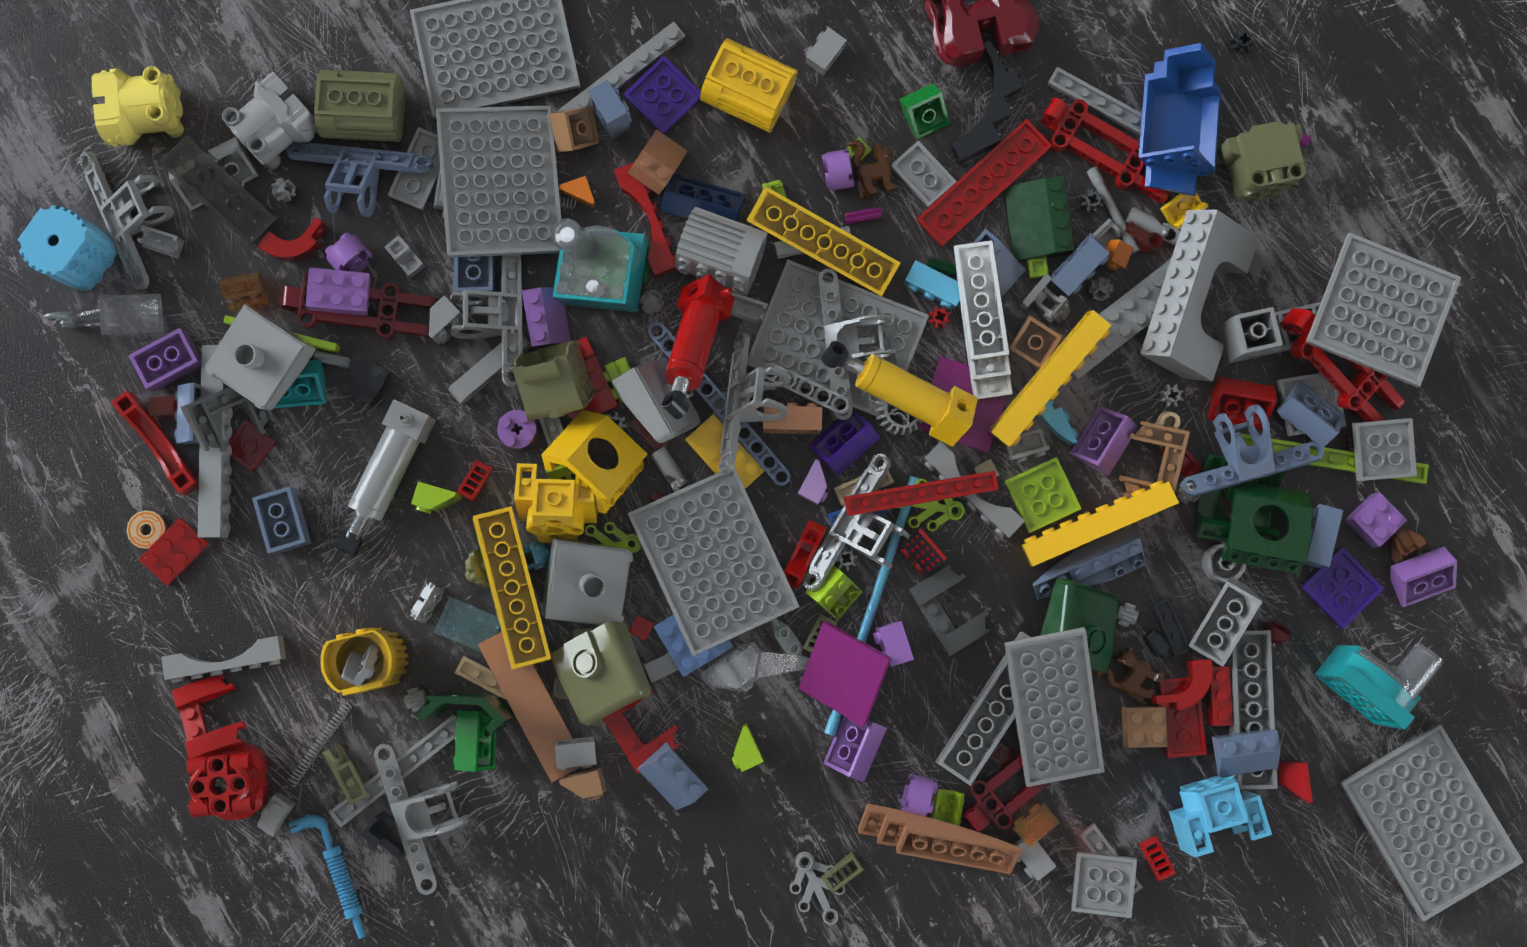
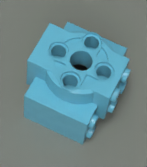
M1214 776L1180 786V797L1183 807L1169 811L1180 850L1193 857L1214 852L1209 833L1231 827L1234 835L1248 831L1251 840L1272 835L1260 795L1245 790L1240 791L1235 776ZM1202 839H1204L1205 847L1197 849L1196 846L1202 844Z

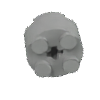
M1225 544L1210 547L1204 552L1202 558V569L1206 577L1217 583H1226L1230 577L1238 580L1247 567L1246 564L1226 561L1227 564L1222 565V561H1225L1221 557Z

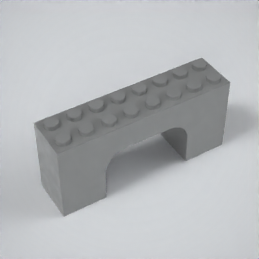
M1187 210L1140 355L1183 379L1213 381L1224 345L1208 336L1202 328L1201 312L1214 272L1248 273L1259 237L1219 210Z
M1321 302L1296 308L1307 309L1316 315ZM1270 307L1238 314L1216 327L1218 341L1224 345L1222 351L1224 365L1290 350L1291 345L1299 335L1286 332L1280 326V322L1291 309L1274 312V308Z

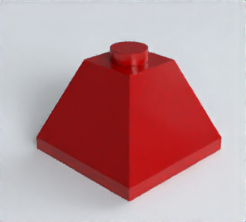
M1295 759L1279 761L1277 784L1295 799L1313 803L1308 763Z

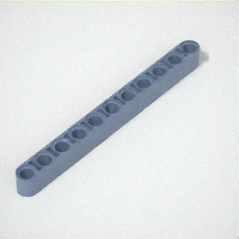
M654 322L649 326V335L664 354L670 358L672 351H667L665 345L668 342L674 343L675 338L662 323ZM656 327L663 329V333L660 336H654L652 333ZM704 373L700 387L696 391L724 423L727 399ZM705 385H710L713 389L708 395L702 393V388ZM716 400H723L725 406L722 409H716L714 407ZM747 422L740 423L741 429H748L750 435L745 439L738 435L739 442L778 486L787 485L790 481L789 471ZM754 443L761 444L762 451L754 453L751 450ZM766 458L774 459L775 465L767 468L764 465ZM779 472H784L787 475L785 482L777 481L776 475Z

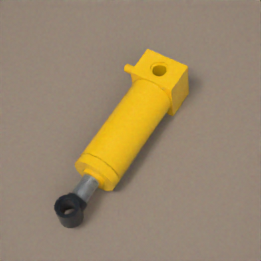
M839 341L831 342L821 356L822 362L827 367H843L857 374L855 384L857 388L931 425L929 435L952 447L972 426L978 398L956 386L948 393L875 354H871L865 362L857 360L856 357H851L846 346Z

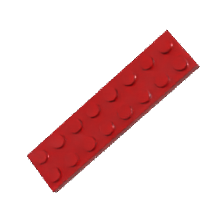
M1025 119L925 210L916 221L943 247L1052 147V144L1028 119Z

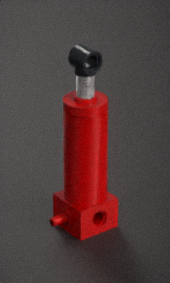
M710 274L682 287L676 305L683 313L664 374L665 380L673 387L671 392L664 396L660 405L661 408L675 419H680L687 413L689 404L686 402V392L700 387L718 323L730 317L735 297L732 295V288L728 287L725 289Z

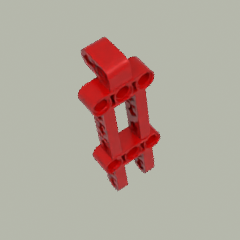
M1058 98L1052 99L1040 122L1055 132L1050 140L1052 144L1050 149L1053 152L1060 153L1067 149L1115 177L1114 184L1119 190H1126L1131 186L1159 203L1166 202L1170 193L1164 190L1145 187V177L1139 174L1144 166V163L1139 159L1140 139L1137 141L1088 113V105L1082 99L1075 100L1068 111H1066L1068 105L1063 100ZM1074 108H1080L1082 113H1076ZM1070 123L1073 129H1067L1064 124ZM1078 126H1082L1127 152L1129 155L1124 164L1074 137L1073 135ZM1055 139H1061L1063 145H1058ZM1130 161L1137 162L1138 167H1133ZM1121 176L1128 178L1129 183H1124L1121 180Z
M1292 308L1280 322V326L1286 332L1299 335L1291 345L1292 356L1308 359L1340 394L1337 399L1339 407L1355 410L1365 422L1384 420L1368 402L1375 392L1394 410H1399L1405 403L1404 399L1386 380L1387 375L1347 360L1358 372L1349 381L1320 348L1306 343L1316 317L1311 311Z

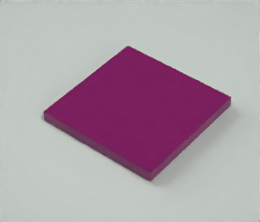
M940 356L931 384L948 393L956 386L973 395L969 366ZM1008 395L978 399L972 426L957 443L988 453L994 435L988 430L1002 414ZM925 422L917 424L918 429L930 432L931 425Z
M824 621L799 689L864 727L867 724L892 658L830 622Z

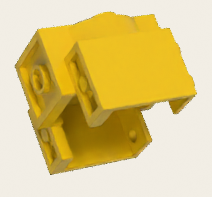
M517 463L514 502L519 521H527L526 530L537 536L538 543H552L553 538L577 541V537L584 532V523L597 524L598 507L595 493L577 475L576 480L537 479V464ZM522 472H532L531 478H523Z

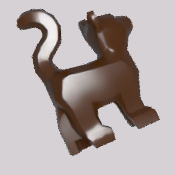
M851 140L848 145L850 147H857V151L852 157V164L857 177L859 198H867L869 194H877V188L873 186V182L881 181L886 193L894 192L896 187L890 181L891 166L889 163V158L893 154L892 148L878 146L875 143V147L872 150L877 162L861 164L859 160L864 155V144L860 140Z
M1128 647L1126 650L1121 651L1118 656L1113 657L1122 666L1129 667L1127 673L1121 681H1117L1114 671L1109 667L1107 673L1108 683L1113 688L1130 694L1136 701L1146 705L1148 698L1153 697L1155 690L1151 687H1143L1145 680L1148 678L1161 682L1165 674L1161 670H1152L1146 662L1137 659L1134 650ZM1096 671L1095 677L1099 678L1104 673Z

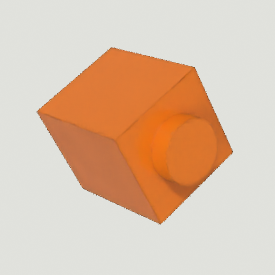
M1108 240L1106 246L1110 253L1108 255L1109 259L1105 263L1106 267L1114 271L1126 269L1133 247L1122 240Z

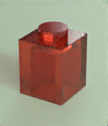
M175 396L149 397L147 411L150 417L156 419L175 417L174 414L177 410Z

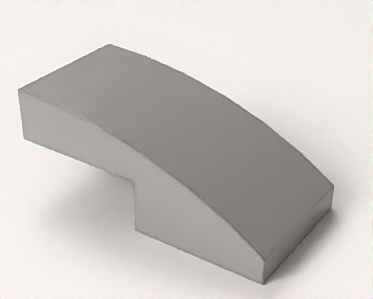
M399 235L384 247L410 278L426 267Z

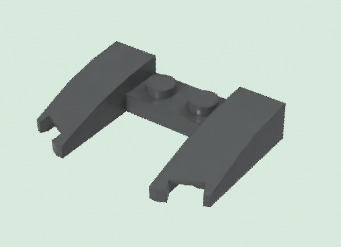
M230 387L180 407L190 428L205 451H209V447L219 448L220 452L228 451L212 418L217 413L242 404L259 435L266 433L263 427L268 420L271 422L275 421L271 410L257 408L253 402Z
M951 565L946 566L908 589L948 656L953 655L990 631L985 626V617L988 616L987 610L955 629L935 597L966 578V575L963 573L959 576L951 571Z

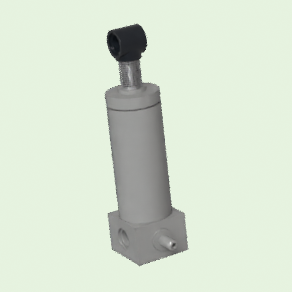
M393 399L382 422L383 425H386V428L348 504L350 508L355 510L354 512L357 516L353 519L352 526L339 537L336 549L353 557L358 554L363 543L361 535L369 519L372 520L374 518L382 521L384 513L419 443L425 444L436 419Z

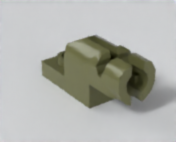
M341 743L334 746L339 758L334 759L329 749L322 753L349 805L367 797L368 794L351 760H349Z

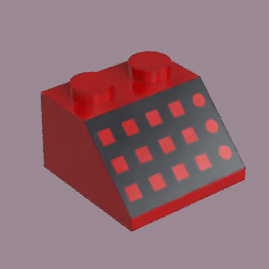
M922 529L917 530L900 545L903 548L900 550L907 559L911 558L915 562L913 566L920 574L922 572L925 575L947 558Z

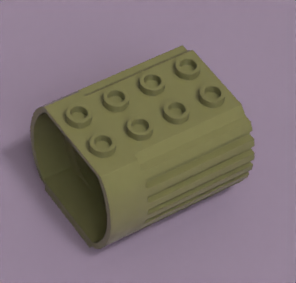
M320 70L316 81L314 107L315 124L319 135L322 138L400 142L404 129L406 101L403 77L399 73Z

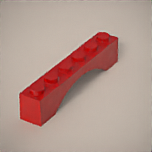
M633 162L615 169L614 172L622 193L628 195L640 205L650 222L652 241L648 260L656 279L677 271L675 269L676 255L675 253H670L669 247L672 246L668 236L664 237L662 230L665 228L661 218L657 219L655 213L658 212L656 204L649 199V195H651L650 189L628 174V171L634 164Z
M126 390L111 403L151 449L176 491L187 496L199 487L198 477L136 393Z

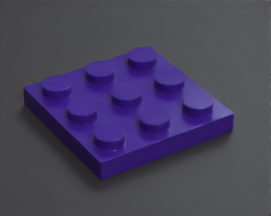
M663 55L623 95L654 127L665 135L700 101L701 91Z
M1340 547L1332 555L1330 567L1318 568L1300 586L1340 629H1344L1384 589L1344 547Z

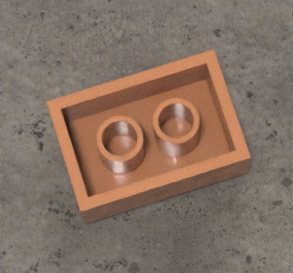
M787 403L788 414L784 419L763 421V433L820 435L822 431V407H818V404L808 403L806 407L799 406L798 403ZM764 406V414H777L780 412L776 408Z

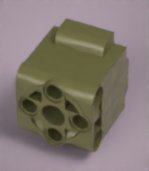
M1280 121L1252 126L1249 132L1240 133L1237 137L1227 138L1217 149L1220 161L1228 167L1236 200L1248 202L1282 195L1286 191L1299 186L1298 181L1306 173L1299 141L1303 137L1300 124L1294 125V123L1284 125Z
M573 340L547 346L526 354L521 352L514 360L515 366L512 370L522 398L525 414L529 421L539 418H557L572 411L584 409L594 397L593 385L587 372L579 341L575 342Z

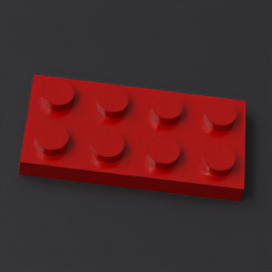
M1188 677L1162 679L1161 682H1158L1159 694H1172L1180 691L1187 683ZM1201 700L1193 706L1182 710H1174L1171 703L1170 707H1166V758L1207 755Z

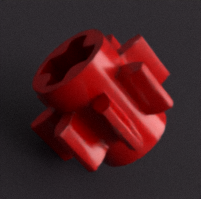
M935 306L934 313H928L932 317L928 324L932 323L934 330L937 327H941L944 330L945 323H951L947 319L951 312L947 313L945 306L939 310ZM937 314L939 315V317H944L942 322L939 319H935L937 317Z

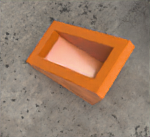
M586 176L560 184V193L595 209L596 204Z

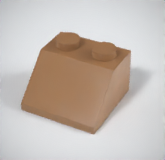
M592 105L550 114L557 152L573 151L599 144Z
M601 767L564 776L559 780L560 785L583 799L589 798V801L601 798L607 790Z

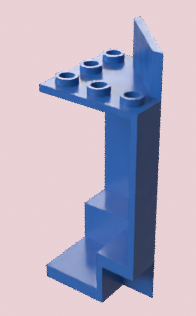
M1202 43L1165 50L1164 61L1154 62V73L1145 74L1139 159L1146 165L1145 187L1196 196L1197 175L1207 176L1210 173H1216L1221 88L1214 81L1216 60Z

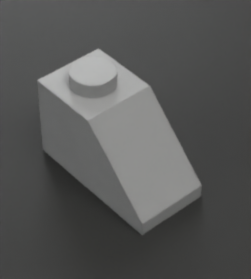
M282 793L273 795L262 811L257 827L274 837L296 803Z

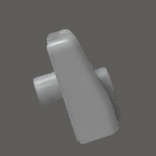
M244 304L208 360L205 371L211 377L217 378L253 402L257 408L271 410L305 368L316 348L259 310Z
M665 357L636 366L612 380L622 401L658 443H664L693 429L701 421L689 399L693 395V390L686 392V402L689 404V409L682 418L675 419L661 408L662 399L671 392L673 387L665 380L664 374L668 365V360Z
M553 538L543 588L542 616L545 619L602 625L609 621L623 622V606L630 562H633L632 552L621 547Z

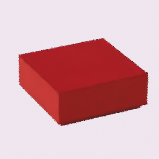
M637 615L629 632L646 641L655 624Z

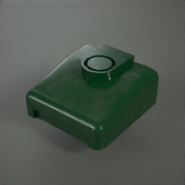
M1058 578L1054 584L1041 635L1084 627L1087 635L1091 670L1107 674L1114 650L1118 599L1112 594L1079 582Z

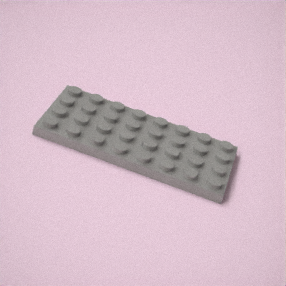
M1082 627L1005 642L1026 786L1031 787L1104 772L1085 628Z

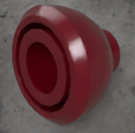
M1267 621L1264 630H1271V646L1275 647L1276 644H1282L1290 639L1291 633L1287 628L1277 622Z

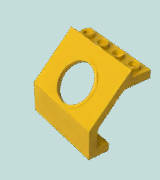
M582 410L542 453L545 470L553 471L560 464L568 467L594 491L598 512L606 514L637 475L642 472L644 468L643 459L648 454L609 416ZM601 438L614 446L618 454L616 468L610 470L602 469L591 460L588 454V443L591 439Z

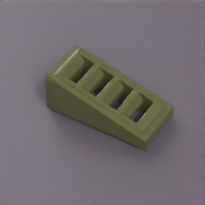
M822 614L819 615L802 647L811 653L814 647L809 645L810 641L816 642V639L812 637L814 634L818 636L819 632L816 630L817 628L821 629L822 625L820 622L828 621L835 626L837 625V622Z
M851 852L822 875L821 878L833 894L864 871V869ZM850 861H851V863L853 864V866L855 867V869H854L853 871L851 870V868H850L849 865L847 864V863L850 862ZM845 866V868L849 872L847 876L845 875L841 867ZM837 870L843 877L841 881L835 874ZM831 875H832V877L834 878V880L837 882V884H836L835 886L832 884V882H831L830 879L828 878V877L831 876Z

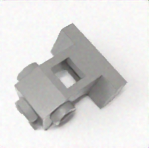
M1045 274L1019 306L1026 310L1032 304L1044 314L1043 316L1047 321L1051 323L1054 321L1059 324L1070 313L1069 301L1062 295L1059 297L1055 296L1047 288L1046 285L1052 278ZM1046 297L1055 304L1051 310L1042 304Z

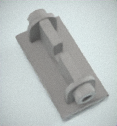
M432 582L428 585L426 584L420 595L425 600L423 602L420 600L416 601L411 609L412 613L410 616L417 621L426 623L437 603L442 599L445 590L437 587Z

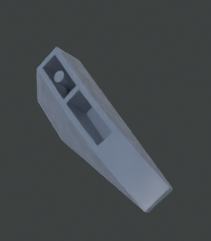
M1127 525L1081 547L1062 559L1033 583L1036 597L1042 599L1051 596L1054 584L1058 578L1069 579L1092 586L1112 581L1147 565L1141 539L1132 526Z

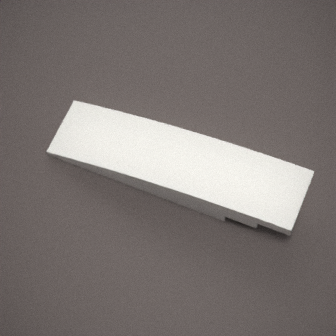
M991 240L954 246L973 396L978 399L1012 395L1011 371L1008 358L1009 348L993 242Z

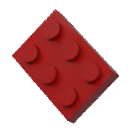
M179 517L138 560L168 586L210 543L205 538H199L198 532L182 517Z

